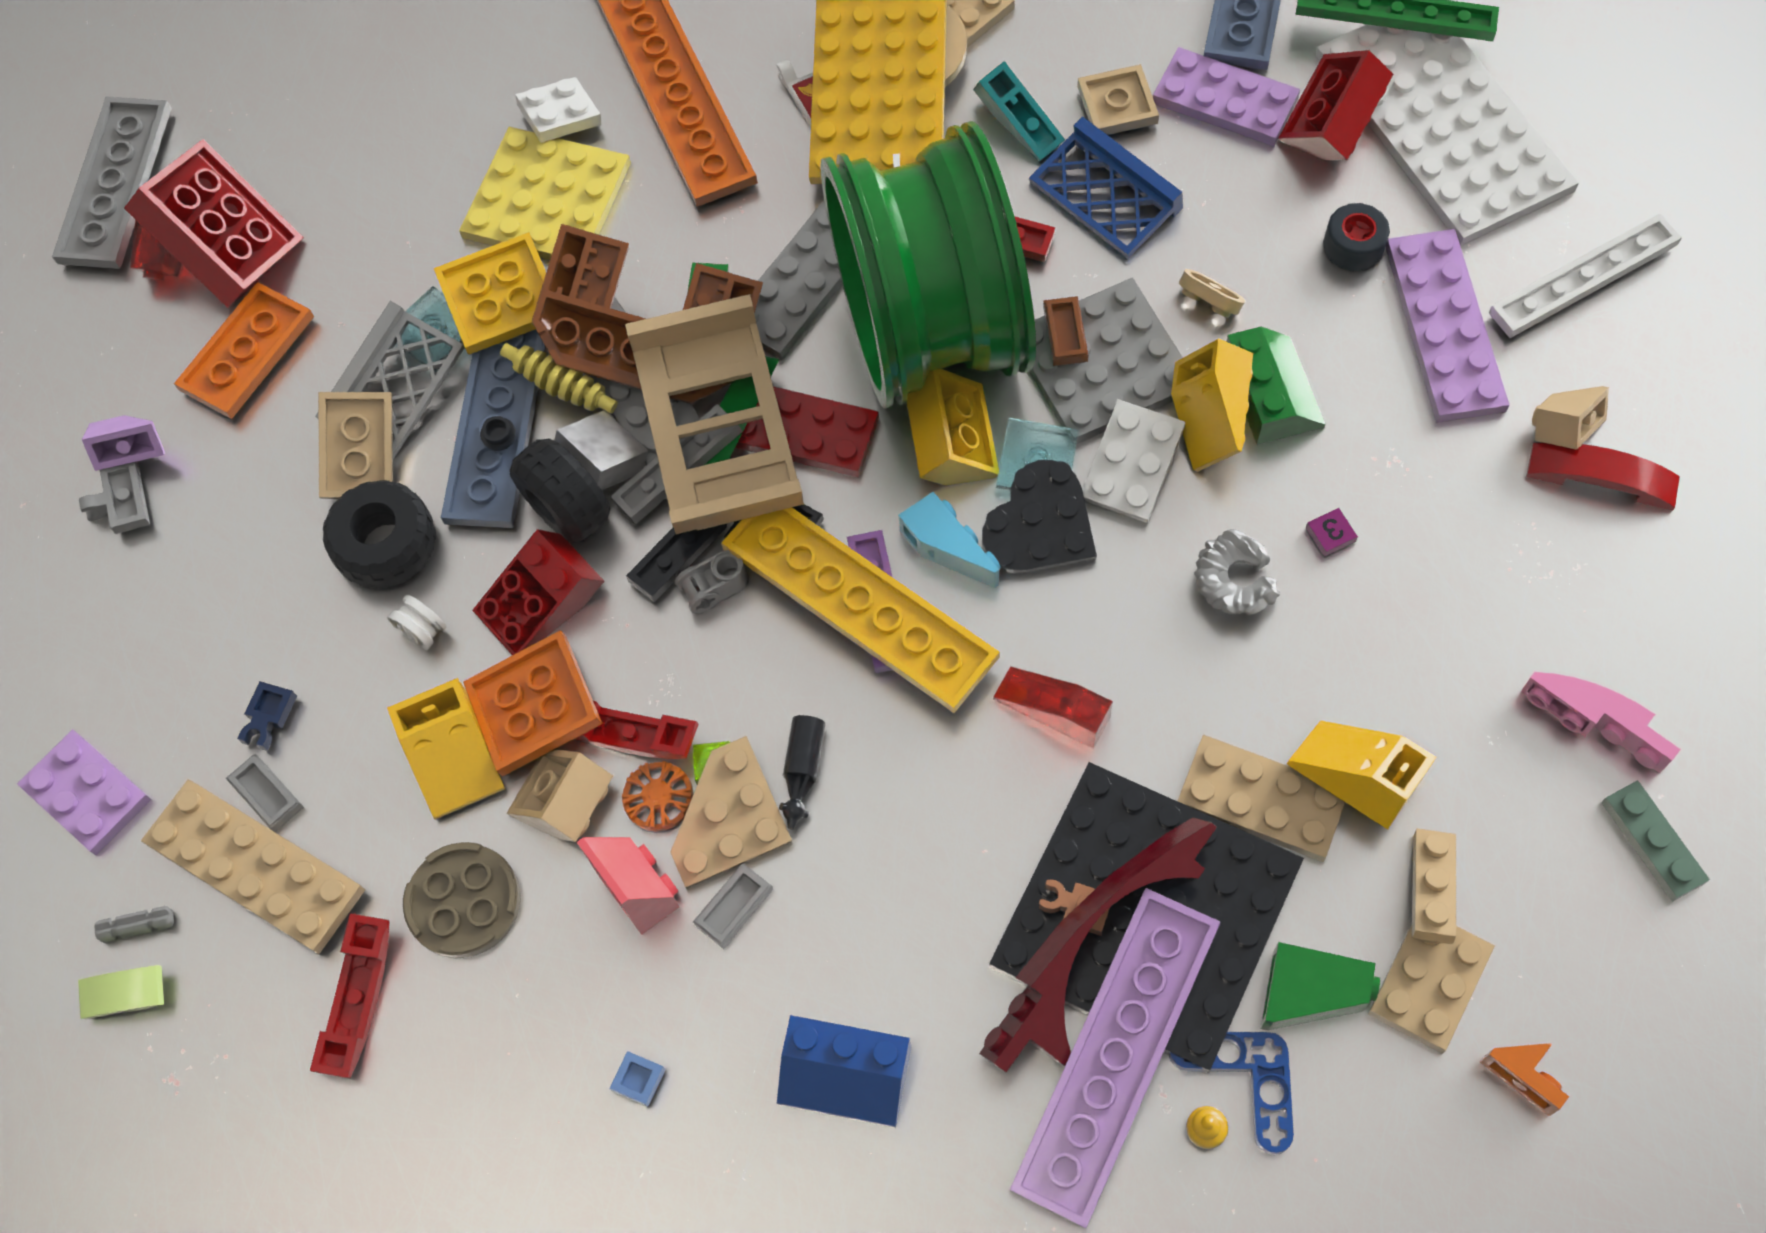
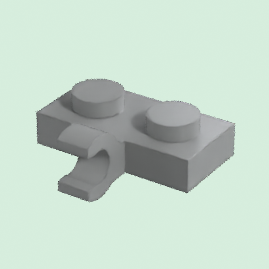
M136 462L101 469L100 476L103 493L86 495L79 498L81 512H86L88 521L101 519L106 513L108 514L109 525L114 534L150 525L140 469Z

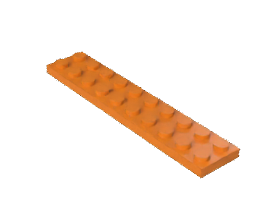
M597 0L696 206H701L757 184V176L669 1Z

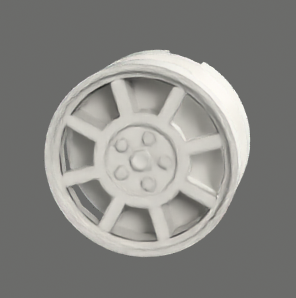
M406 595L402 599L405 606L402 605L398 611L393 610L387 619L394 628H399L404 633L403 636L417 646L422 642L424 644L422 648L428 650L434 643L432 638L439 631L443 632L447 626L425 604L410 595Z

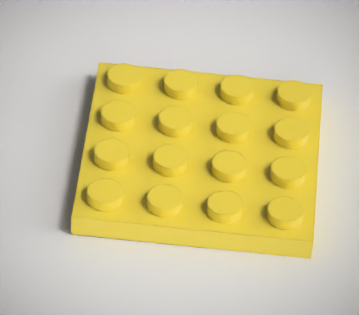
M508 127L459 229L461 237L493 246L529 232L540 258L550 260L561 224L600 234L631 165L630 157L627 154L560 138L541 143L534 132Z

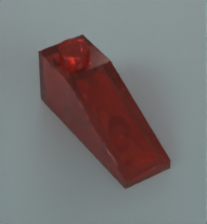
M1011 666L993 696V700L1093 749L1111 717L1113 701L1078 684Z

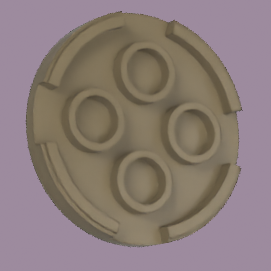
M471 842L450 844L435 850L425 857L426 860L415 871L410 882L406 884L403 895L404 918L413 936L428 950L449 958L472 957L491 949L499 943L513 926L520 907L519 882L508 862L497 852L481 844Z

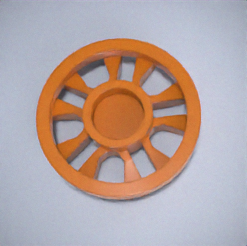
M670 762L644 763L645 765H640L639 769L634 773L631 772L630 776L626 779L627 782L622 794L624 810L629 819L644 830L660 832L674 828L683 821L694 795L692 784L685 772ZM661 770V775L658 779H653L650 771ZM669 772H673L674 774L672 775L668 783H666L665 779L667 778ZM642 775L649 780V783L646 785L639 779ZM682 779L686 788L672 790L673 785ZM633 785L642 788L641 793L637 795L630 794ZM674 797L687 798L686 803L675 801ZM643 800V803L630 808L631 803ZM674 806L680 813L670 820L666 810ZM649 809L650 814L646 822L636 817L642 810ZM655 813H661V824H655Z

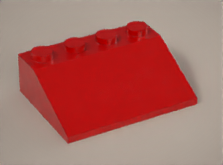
M204 139L139 187L124 207L140 225L227 308L250 290L304 238Z

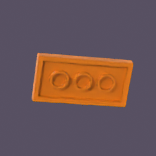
M257 282L173 384L182 393L232 419L314 318V315L309 308Z

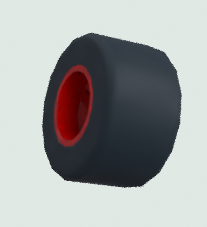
M1363 203L1344 205L1338 208L1329 219L1323 240L1324 252L1332 263L1346 270L1361 271L1373 267L1383 256L1390 234L1389 222L1381 211L1371 205Z

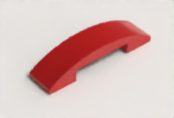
M1544 442L1533 443L1526 474L1528 478L1563 485L1566 479L1635 494L1637 495L1636 503L1671 511L1674 510L1680 480V476L1673 471L1650 460L1626 452L1582 444L1578 449H1572Z
M593 701L602 724L575 738L595 746L638 756L660 759H687L699 724L697 721L662 715L661 719L603 708L596 701Z
M350 913L340 950L341 953L345 954L326 1031L319 1032L310 1067L311 1072L351 1078L364 1048L379 998L388 949L389 920Z

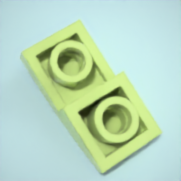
M160 965L112 972L78 980L80 1019H94L115 1013L135 1012L164 1005L162 967Z

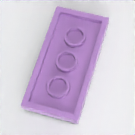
M1178 47L1153 94V99L1158 106L1275 146L1299 98L1300 89Z

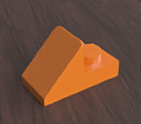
M1550 1043L1493 1048L1480 1061L1482 1065L1548 1116L1559 1111L1569 1098L1561 1090V1084L1554 1077L1545 1072L1538 1073L1534 1069L1552 1044Z

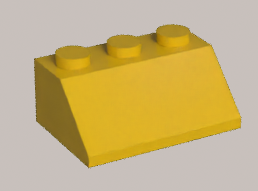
M943 369L929 371L923 388L920 391L908 393L907 399L920 478L947 486L998 477L1000 473L983 385Z

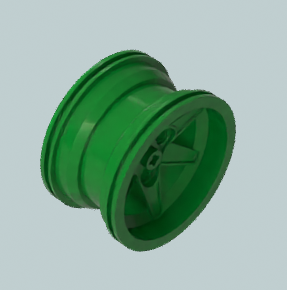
M974 121L963 123L961 127L958 125L950 126L946 131L945 138L930 143L917 155L914 163L882 171L866 158L850 161L845 153L837 155L836 164L831 157L822 158L820 164L822 188L837 265L860 351L880 405L884 409L893 406L894 398L898 404H906L908 393L920 391L923 388L929 371L963 362L968 368L981 371L1000 369L1009 377L1016 375L1018 371L1025 373L1033 370L1036 360V328L1024 253L1001 171L992 148L979 125Z

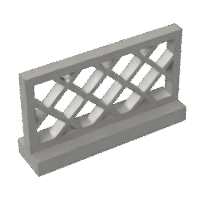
M389 301L331 392H365L369 385L381 382L384 392H389L387 381L406 376L409 392L393 396L392 404L411 399L413 411L409 417L396 420L392 405V427L395 437L393 441L394 460L465 347L457 340L407 313L401 306ZM408 324L420 329L422 341L407 345L403 344L401 335ZM426 333L434 338L427 339ZM445 343L452 347L446 359L433 362L429 346ZM424 348L428 363L409 368L405 352ZM400 354L404 370L385 374L383 363L386 358ZM430 370L432 381L429 386L414 391L411 375ZM402 425H403V427H402L401 430L399 431V430H398V426H402Z

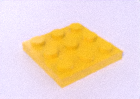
M529 232L433 268L468 355L535 330L532 318L546 271Z

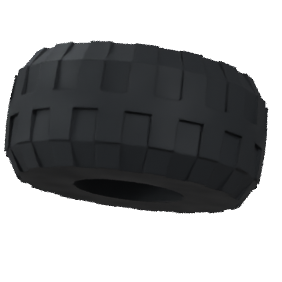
M550 438L537 439L512 460L509 475L517 489L544 522L556 533H560L568 542H583L608 520L610 506L603 491L581 463L555 440Z
M379 480L359 484V486L346 491L333 503L326 520H324L322 539L329 558L344 577L362 587L383 589L408 581L425 567L434 550L436 530L430 512L416 493L401 483ZM383 525H395L392 533L383 541L376 544H365L368 535L376 528Z

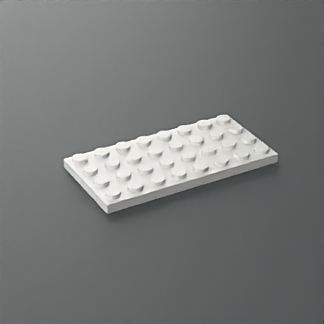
M1366 24L1317 47L1315 56L1319 61L1323 54L1370 50L1394 74L1385 94L1371 115L1368 125L1449 230H1456L1460 245H1464L1576 191L1579 182L1461 37Z

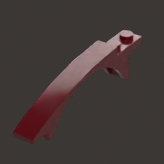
M1197 818L1189 819L1164 834L1122 865L1090 893L1059 923L1015 977L1026 986V989L1012 1000L1008 1008V1014L998 1027L989 1032L984 1041V1047L979 1054L999 1069L1007 1072L1030 1041L1047 1056L1065 1066L1071 1054L1065 1027V993L1074 958L1084 938L1097 920L1113 904L1132 891L1165 879H1199L1205 868L1194 859L1217 827L1212 822Z

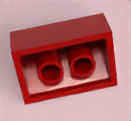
M1370 50L1323 54L1278 139L1287 145L1325 161L1348 160L1394 74Z

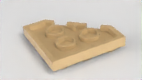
M747 736L711 751L670 851L686 889L792 842Z

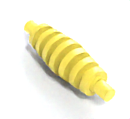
M505 343L501 348L500 355L512 361L514 371L519 374L523 373L524 378L530 382L534 381L538 388L541 390L545 389L546 393L552 397L558 395L560 400L566 402L571 400V403L576 406L584 404V408L590 411H594L596 408H601L611 414L615 411L618 401L605 395V387L599 382L594 384V379L589 375L585 374L583 376L581 372L556 365L551 355L547 356L546 352L540 350L534 352V348L527 345L517 349Z

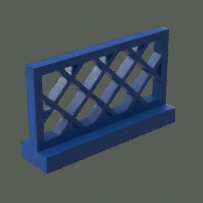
M1082 116L1073 125L1074 132L1029 177V181L1129 259L1170 215L1175 217L1183 209V194L1181 190ZM1075 145L1085 152V160L1066 162V154ZM1105 167L1110 171V179L1090 181V168ZM1086 168V181L1067 183L1066 170ZM1062 171L1063 183L1048 185L1042 178L1048 172ZM1130 186L1135 190V198L1115 200L1114 187ZM1111 188V200L1091 202V189ZM1087 189V203L1073 204L1068 200L1067 191ZM1155 205L1161 211L1155 218L1140 219L1139 206ZM1135 206L1136 220L1116 221L1115 208ZM1111 208L1112 222L1097 223L1092 219V210ZM1136 228L1137 236L1128 245H1125L1117 238L1116 229Z

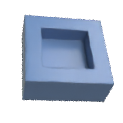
M627 1051L609 1089L648 1107L666 1069L657 1063Z

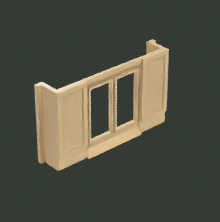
M750 294L625 324L637 367L669 504V515L675 533L679 534L695 529L702 530L804 505L800 482L797 479L756 324ZM752 376L759 402L758 407L676 426L669 396ZM763 419L771 449L686 469L679 439Z

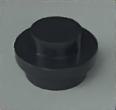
M494 416L484 422L480 437L485 447L493 451H501L513 444L516 439V429L510 420L501 416Z

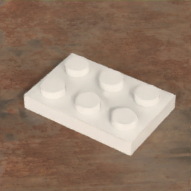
M1117 399L1082 489L1085 502L1148 523L1185 428V421Z

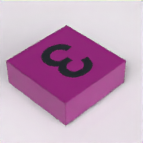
M1340 508L1311 520L1306 525V530L1324 557L1355 543L1358 538Z

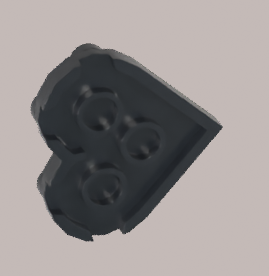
M1037 460L1025 465L1015 473L1010 488V501L997 506L987 514L982 528V547L985 553L987 551L991 552L998 560L1000 567L1006 569L1007 572L1029 573L1096 560L1097 554L1082 487L1068 463L1054 460Z

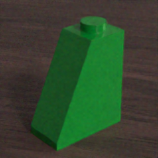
M1278 942L1272 955L1260 1029L1269 1031L1363 1012L1369 1005L1370 1000L1376 1001L1378 997L1380 977L1374 976L1376 963Z

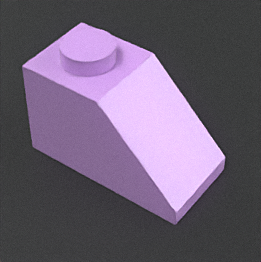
M125 415L90 423L82 438L95 471L165 454L153 421Z

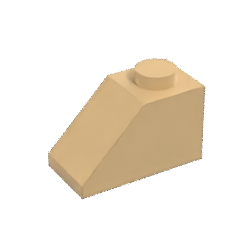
M1599 386L1551 394L1533 412L1532 425L1536 427L1535 441L1578 449L1607 420L1609 387Z

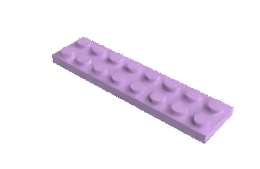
M1145 888L1011 1185V1191L1087 1228L1220 926V921Z

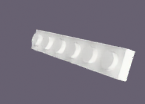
M1659 213L1491 306L1489 314L1508 337L1512 338L1678 246L1682 236Z

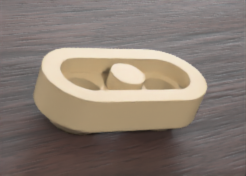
M1185 269L1179 280V285L1183 287L1182 293L1197 301L1205 300L1212 304L1211 309L1221 316L1230 317L1231 314L1238 315L1245 303V299L1242 296L1197 271Z

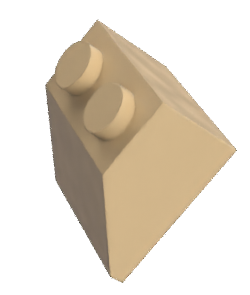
M552 750L538 758L508 809L507 814L557 839L576 842L578 837L582 836L587 830L590 823L589 818L595 807L607 795L608 784L613 775L580 752Z

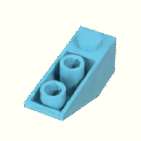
M932 492L898 515L900 532L921 557L993 588L999 586V570L1001 567L998 560L991 552L987 551L985 553L981 549L974 531L968 525L963 527L956 519L957 515L954 508L947 500L941 501Z

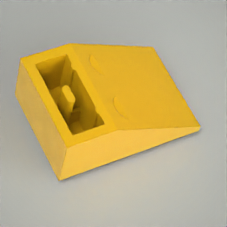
M1219 338L1176 361L1174 367L1171 395L1178 419L1185 421L1183 437L1192 468L1197 472L1242 452L1245 442L1244 430L1246 414L1249 408V385L1253 374L1251 369L1253 353Z
M458 678L387 707L398 740L435 820L505 790L501 776L493 764L467 691Z
M1320 720L1288 760L1287 765L1388 830L1437 757L1401 735Z

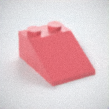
M583 837L577 841V844L600 879L641 935L679 908L674 898V895L679 892L666 873L661 877L657 875L651 867L657 861L644 844L637 848L630 837Z

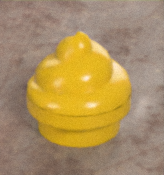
M1202 1106L1190 1114L1186 1123L1188 1137L1196 1146L1203 1149H1213L1220 1146L1226 1139L1228 1122L1223 1113L1211 1106Z

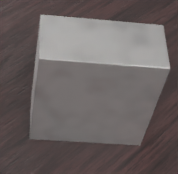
M605 410L557 429L554 439L581 463L601 490L635 476L643 469L648 450Z

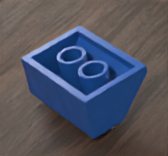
M790 1015L781 1055L777 1104L896 1128L911 1053L910 1038Z

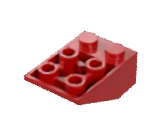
M537 529L472 611L511 655H514L543 640L579 612L605 581L560 533Z

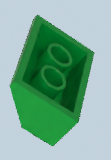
M1262 326L1227 335L1226 342L1253 353L1251 368L1253 374L1249 385V408L1246 418L1257 445L1325 428L1326 424L1290 336Z

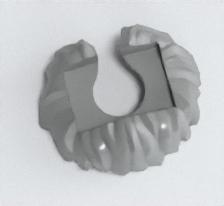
M1236 529L1226 530L1216 540H1207L1205 542L1206 548L1199 552V559L1196 561L1197 570L1194 572V575L1197 578L1196 584L1199 588V593L1206 597L1207 603L1211 604L1212 608L1223 610L1232 615L1240 613L1253 615L1263 611L1269 604L1272 605L1276 602L1280 592L1276 589L1277 581L1274 578L1262 576L1252 585L1241 587L1232 583L1228 577V569L1235 563L1242 562L1252 565L1254 572H1258L1261 568L1268 565L1270 557L1267 555L1264 545Z

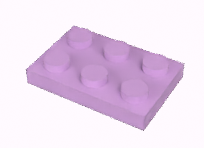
M73 729L17 783L18 786L94 855H97L152 800Z

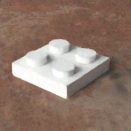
M576 77L563 79L553 84L515 94L517 106L541 143L602 125L601 114Z

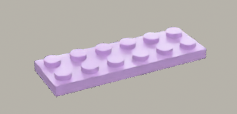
M1450 229L1389 238L1385 248L1436 422L1507 412L1510 406L1456 230Z

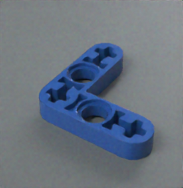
M1227 1032L1223 1042L1229 1041L1235 1044L1239 1050V1058L1233 1063H1225L1216 1056L1210 1072H1251L1253 1124L1256 1144L1266 1154H1282L1290 1147L1294 1136L1287 1043L1281 1036L1271 1032ZM1245 1041L1252 1042L1250 1050H1260L1264 1047L1265 1042H1271L1272 1048L1279 1050L1280 1055H1276L1272 1063L1266 1062L1265 1055L1252 1054V1063H1245L1247 1056ZM1172 1053L1169 1054L1170 1061L1179 1070L1204 1072L1202 1071L1203 1068L1191 1062H1184V1059ZM1268 1082L1277 1084L1283 1093L1281 1102L1275 1105L1264 1102L1260 1096L1261 1085ZM1260 1110L1267 1113H1276L1282 1110L1285 1112V1118L1282 1116H1277L1276 1118L1277 1131L1285 1133V1138L1279 1140L1278 1146H1271V1140L1263 1138L1262 1133L1270 1128V1116L1262 1118Z

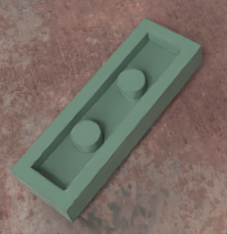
M1638 780L1607 796L1601 802L1672 902L1710 880Z

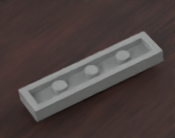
M717 404L698 421L727 413ZM739 425L679 439L686 469L705 465L742 433ZM655 457L610 496L635 524L667 498L658 457Z

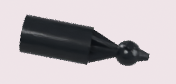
M797 715L792 718L782 775L786 779L790 800L779 805V810L783 811V815L787 819L788 829L791 830L795 828L798 821L808 817L809 812L805 810V806L801 801L817 779L826 723L814 716Z

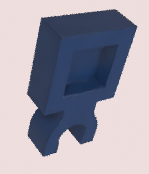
M259 681L244 713L251 722L242 728L237 739L242 744L249 746L252 737L260 734L256 745L260 749L268 751L272 742L271 731L273 727L283 729L296 701L297 695L294 691Z

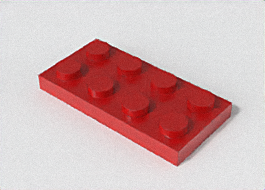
M773 386L793 462L859 478L879 420V412ZM763 419L747 423L735 448L755 453L771 449Z

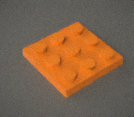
M561 630L463 681L495 769L502 777L602 724L569 641Z

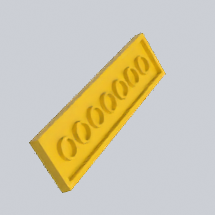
M792 507L743 519L721 542L723 550H729L732 555L741 559L747 567L953 713L957 711L1000 658V652Z

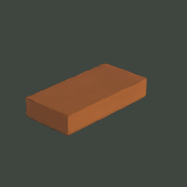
M1078 296L1043 300L1053 366L1088 362L1089 355Z

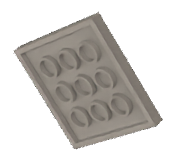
M1133 277L1079 300L1089 355L1088 362L1053 366L1045 315L1035 319L1036 360L1034 368L1030 373L1073 446L1105 432L1117 399L1152 411L1173 402L1171 390L1175 362L1183 357Z

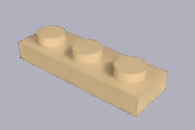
M1416 828L1413 836V939L1453 944L1456 939V834Z

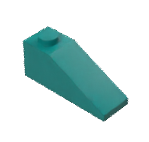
M1005 61L982 78L974 87L973 91L991 114L1039 162L1065 141V138Z

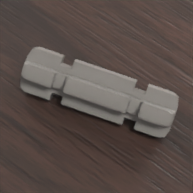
M168 906L153 908L150 913L144 910L117 916L114 921L111 918L99 920L94 925L95 937L100 942L105 943L116 940L118 936H121L123 939L153 932L154 928H157L158 931L168 929L174 925V914Z

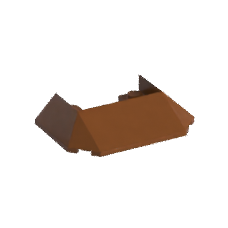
M561 224L532 318V324L556 365L642 390L625 324L646 318L611 309L629 250V243ZM696 263L683 310L750 294L755 314L763 282ZM735 380L672 395L669 398L694 404L735 382Z

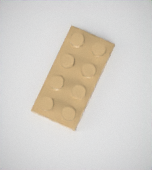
M1202 735L1178 798V802L1240 830L1321 862H1324L1345 805L1343 800L1337 798L1290 766L1206 735Z

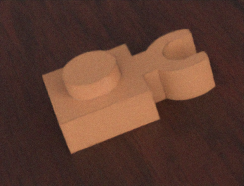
M1047 880L1045 889L1054 891L1058 898L1053 902L1040 899L1039 908L1047 913L1064 911L1065 918L1095 889L1075 883L1071 893L1066 891L1060 882ZM1110 908L1097 920L1089 932L1101 936Z

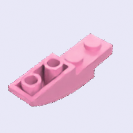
M1534 672L1521 690L1534 706L1548 710L1559 718L1561 724L1568 730L1580 733L1586 737L1592 728L1595 727L1601 731V734L1607 741L1615 745H1621L1632 753L1641 765L1654 769L1659 773L1667 767L1681 750L1647 726L1656 714L1618 692L1596 683L1560 674Z

